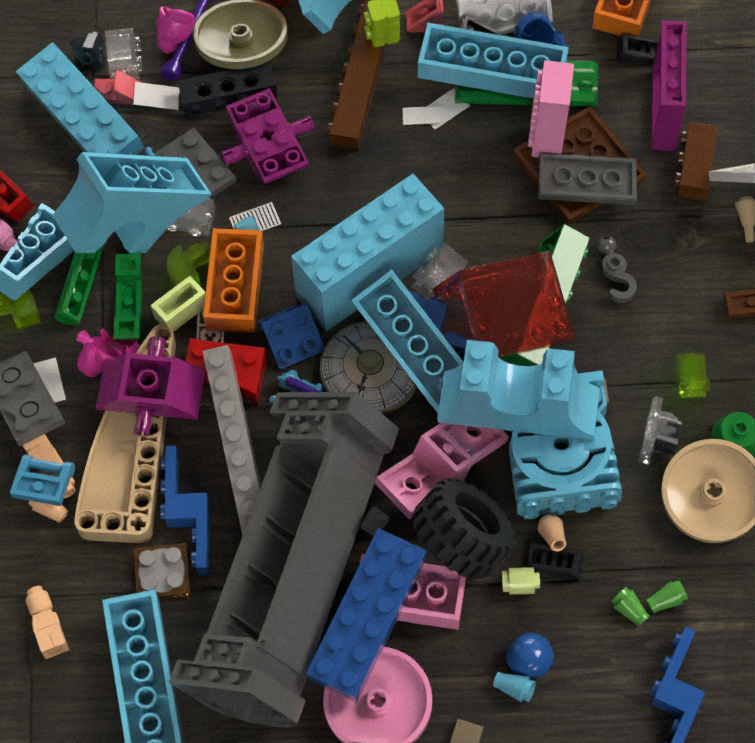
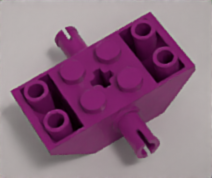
M270 88L226 106L240 145L221 151L226 166L246 158L257 178L264 184L309 166V162L296 137L315 130L310 116H306L291 124L287 122Z
M156 336L150 337L148 355L125 353L104 361L96 404L97 410L136 413L137 417L133 433L141 436L142 432H144V437L150 435L153 415L198 420L205 380L204 370L179 358L163 357L166 340L158 337L156 342Z

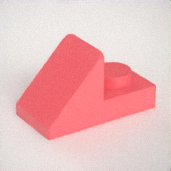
M116 70L115 79H95L94 88L109 104L134 105L135 82H142Z

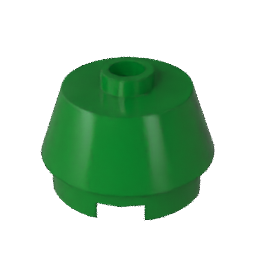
M735 412L720 418L715 423L712 429V439H721L735 443L747 450L753 457L755 456V419L752 416L743 412Z

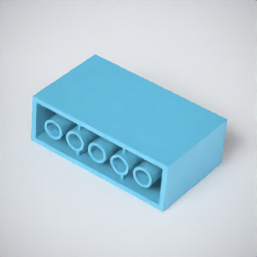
M411 174L291 256L296 297L301 303L308 305L313 318L327 332L358 309L351 300L391 269L402 280L443 251V206L414 174Z

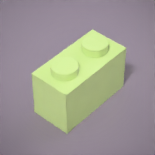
M189 276L151 304L153 316L159 324H165L167 328L170 326L174 332L204 309L206 292Z

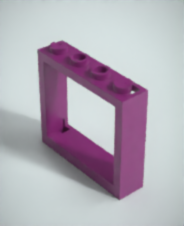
M662 21L652 68L651 150L676 151L686 107V22Z

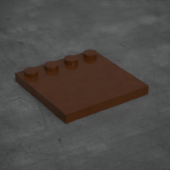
M591 106L567 119L561 154L634 159ZM527 141L514 148L512 155L538 187L539 158L531 157L532 147H528ZM636 162L638 185L646 180L647 174ZM549 200L568 225L605 204Z

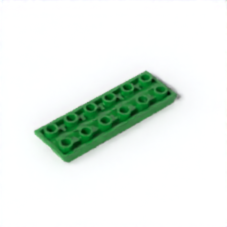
M567 60V63L574 64L570 106L597 107L598 64L593 61ZM455 85V103L533 105L534 98Z

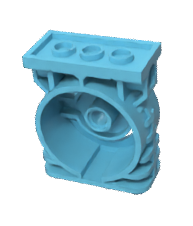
M602 370L579 373L585 381L600 388L594 440L535 433L533 436H526L530 433L511 431L509 456L517 513L523 516L524 519H535L542 514L559 516L564 514L565 511L572 510L579 513L587 512L595 507L611 509L616 507V503L621 501L622 487L619 482L620 476L617 469V459L614 453L610 429L604 419L607 401ZM559 443H564L568 448L559 450L555 446ZM601 453V454L593 455V457H592L591 461L588 463V465H587L586 467H584L582 470L578 471L579 469H581V468L586 464V462H587V460H588L590 454ZM529 462H537L542 469H540L535 463Z

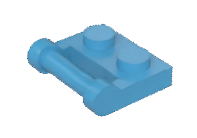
M23 455L10 490V495L12 498L61 506L70 478L74 475L75 464L72 462H65L63 464L34 459L31 455ZM31 469H36L53 473H59L60 476L55 477L32 473L29 471H31Z

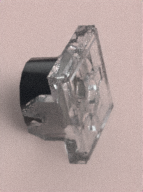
M654 396L652 399L639 457L641 463L649 464L652 452L674 455L676 451L682 417L673 415L670 412L661 411L662 397Z

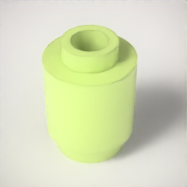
M534 567L509 568V571H502L503 592H509L510 595L535 594V589L540 588L539 573H534Z

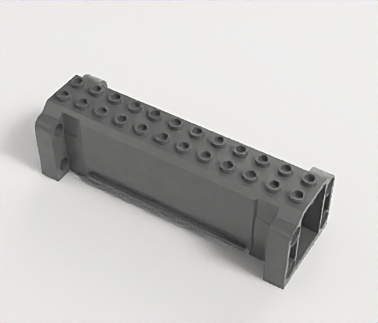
M277 392L270 414L282 423L277 436L281 444L275 447L207 634L204 633L195 660H177L169 681L170 684L217 713L253 724L289 728L290 725H298L305 705V700L300 696L307 679L306 673L315 656L385 453L392 452L399 432V428L357 392Z

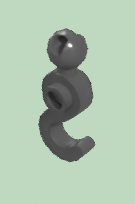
M603 236L597 243L600 253L606 256L602 262V272L607 278L625 284L628 287V290L625 292L611 289L609 298L614 302L626 303L635 296L637 289L636 281L630 274L625 273L627 268L625 258L614 252L617 247L615 239L611 236Z

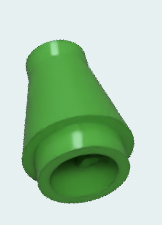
M677 580L675 582L670 581L646 600L652 612L656 613L664 609L683 605V601L687 600L688 596L680 581Z
M627 587L611 600L615 605L613 608L637 626L641 625L649 617L634 591H630Z

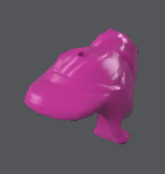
M160 7L156 26L158 33L157 46L161 52L166 54L174 52L178 47V43L185 41L189 37L196 23L193 14L179 9Z
M103 328L100 330V337L96 336L93 338L90 337L87 331L82 330L77 334V341L83 343V349L77 358L78 370L85 376L93 378L103 372L104 361L125 353L136 354L140 348L136 340L114 342L113 336H110Z

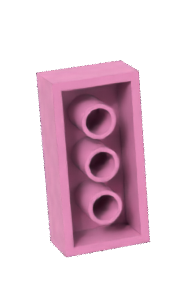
M544 60L543 70H538L528 147H532L531 157L539 158V153H562L570 106L574 64Z
M361 554L360 563H361V561H362V559H363V557H364L365 554ZM424 563L397 621L459 630L466 577L458 575L455 571H450L446 566Z

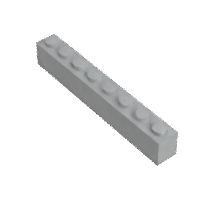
M228 345L205 350L203 351V356L243 535L260 491L261 483L232 352Z

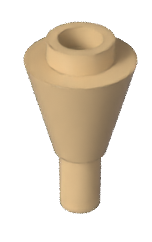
M751 196L741 197L734 205L744 227L745 242L751 243L755 241V200Z

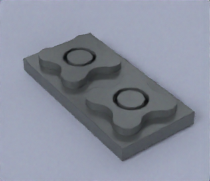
M539 153L538 199L636 205V159Z
M27 351L0 363V412L18 446L65 424L61 413Z

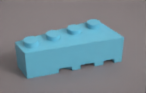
M43 203L39 206L36 215L32 216L28 222L25 231L19 235L14 247H11L0 263V292L14 301L74 251L52 216L55 211Z

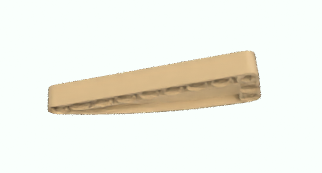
M165 324L155 326L136 352V354L148 355L150 337L156 336V342L158 337H168L169 339L166 340L163 357L174 358L176 341L173 330L170 326L167 328ZM105 410L88 456L75 512V526L83 539L123 543H145L151 539L154 529L161 471V455H163L167 422L166 416L153 415L150 429H157L158 431L153 435L144 437V432H142L141 436L133 433L137 417L136 413ZM146 453H155L150 459L143 458ZM145 476L152 477L147 483L140 482ZM142 500L149 501L145 507L137 506ZM88 521L94 522L92 527L88 529L82 528L84 523ZM112 523L120 524L116 530H108ZM140 525L144 526L141 527V531H136V529H139Z

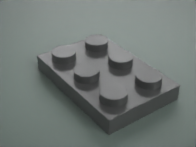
M192 128L155 152V155L160 157L187 158L211 193V196L206 201L236 182L235 175L195 128Z

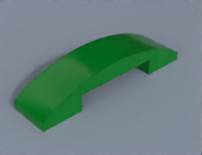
M140 253L116 254L114 342L140 340L142 320Z

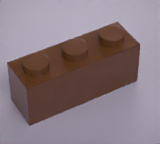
M689 122L687 131H682L680 145H684V152L679 151L677 166L682 167L681 172H676L674 186L678 187L677 196L706 201L710 188L709 171H712L718 126Z

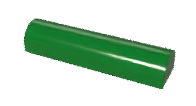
M104 244L95 253L74 252L54 315L57 321L66 325L80 324Z

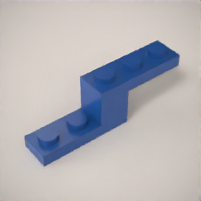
M410 292L456 353L465 355L467 340L485 342V340L477 337H471V339L462 338L460 334L452 331H447L446 334L443 333L448 314V304H445L439 298L431 297L428 300L420 298V295Z
M166 446V455H161V469L165 471V479H161V494L165 495V503L160 506L161 519H165L168 528L192 527V543H196V552H192L191 556L192 567H196L199 576H209L207 493L178 494L179 455L176 446Z
M685 627L683 634H676L671 648L676 649L673 657H666L660 670L665 675L662 681L656 680L650 695L654 696L653 706L679 717L675 719L670 733L674 734L671 743H684L705 694L704 691L675 679L696 632L688 627Z

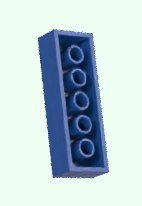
M379 528L377 529L306 673L309 680L357 703L427 559L426 550Z

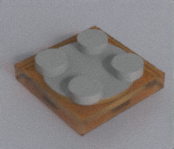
M186 543L134 548L137 593L155 589L159 599L191 595Z

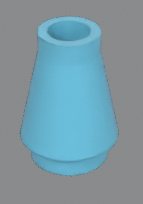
M498 672L495 676L493 687L500 689L520 702L523 700L529 702L535 689V681L530 680V676Z

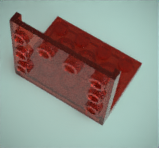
M551 251L459 270L432 288L435 298L444 296L445 300L458 297L459 293H461L474 341L494 343L499 350L498 357L575 339Z

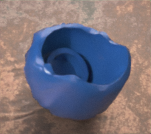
M533 11L524 14L519 18L517 25L514 27V38L553 44L555 41V28L548 16L542 12Z
M526 632L518 636L508 647L506 653V662L509 670L514 675L530 676V678L544 676L552 667L554 660L553 648L550 646V642L540 634Z

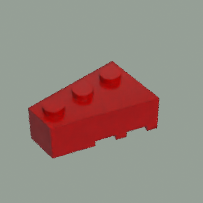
M0 170V215L18 223L35 206L27 195Z
M190 338L186 362L204 370V381L208 383L209 379L203 351L228 345L232 352L241 397L250 400L251 403L257 406L259 405L267 362L265 348Z

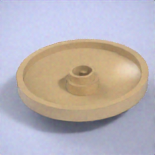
M721 439L700 440L681 449L669 462L661 485L663 506L672 523L689 537L707 543L728 542L746 534L755 525V458L741 446Z

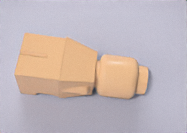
M45 434L22 445L26 454L33 456L34 459L64 464ZM37 470L43 475L60 476L59 473ZM73 477L70 478L64 498L70 497L76 491Z
M41 586L30 588L27 591L26 604L30 615L33 616V632L44 658L48 659L69 651L57 613L52 612L53 605L48 592L43 590Z

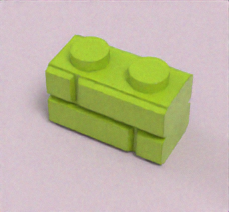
M396 0L368 1L367 12H363L366 24L364 26L366 39H371L372 46L374 47L384 46L385 43L388 45L398 43L400 40V12Z

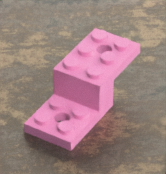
M440 423L421 435L413 454L376 477L374 483L408 519H411L415 507L437 482L449 478L465 480L471 466L505 444L509 436L499 429ZM467 430L475 431L478 437L471 436ZM405 483H412L417 489H409Z

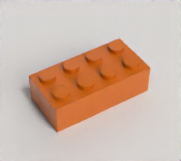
M599 0L594 12L592 28L622 36V34L639 36L651 0Z
M213 228L203 314L206 330L256 333L264 251L262 231Z

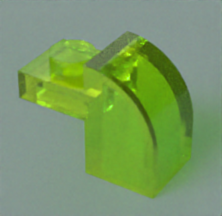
M207 241L201 244H194L185 252L180 245L171 251L167 259V270L173 288L189 276L201 286L199 275L195 269L209 262L211 248Z
M29 290L15 301L5 294H0V316L12 313L17 329L42 323L35 299Z
M701 352L676 354V376L680 397H706V391H711L710 380L706 377L705 356Z

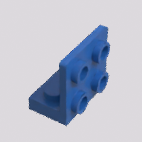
M305 303L297 304L257 321L260 331L265 333L280 369L321 353L325 348L309 307Z

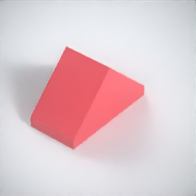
M423 0L407 10V31L410 33L425 32L427 23L443 25V0Z

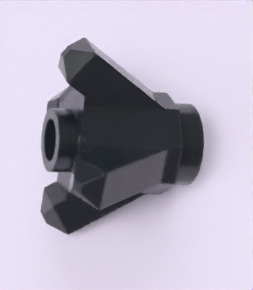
M91 31L85 36L74 38L69 42L72 49L77 50L76 56L71 61L77 69H80L83 64L93 65L99 69L107 65L103 51L106 46L104 45V38L100 33Z

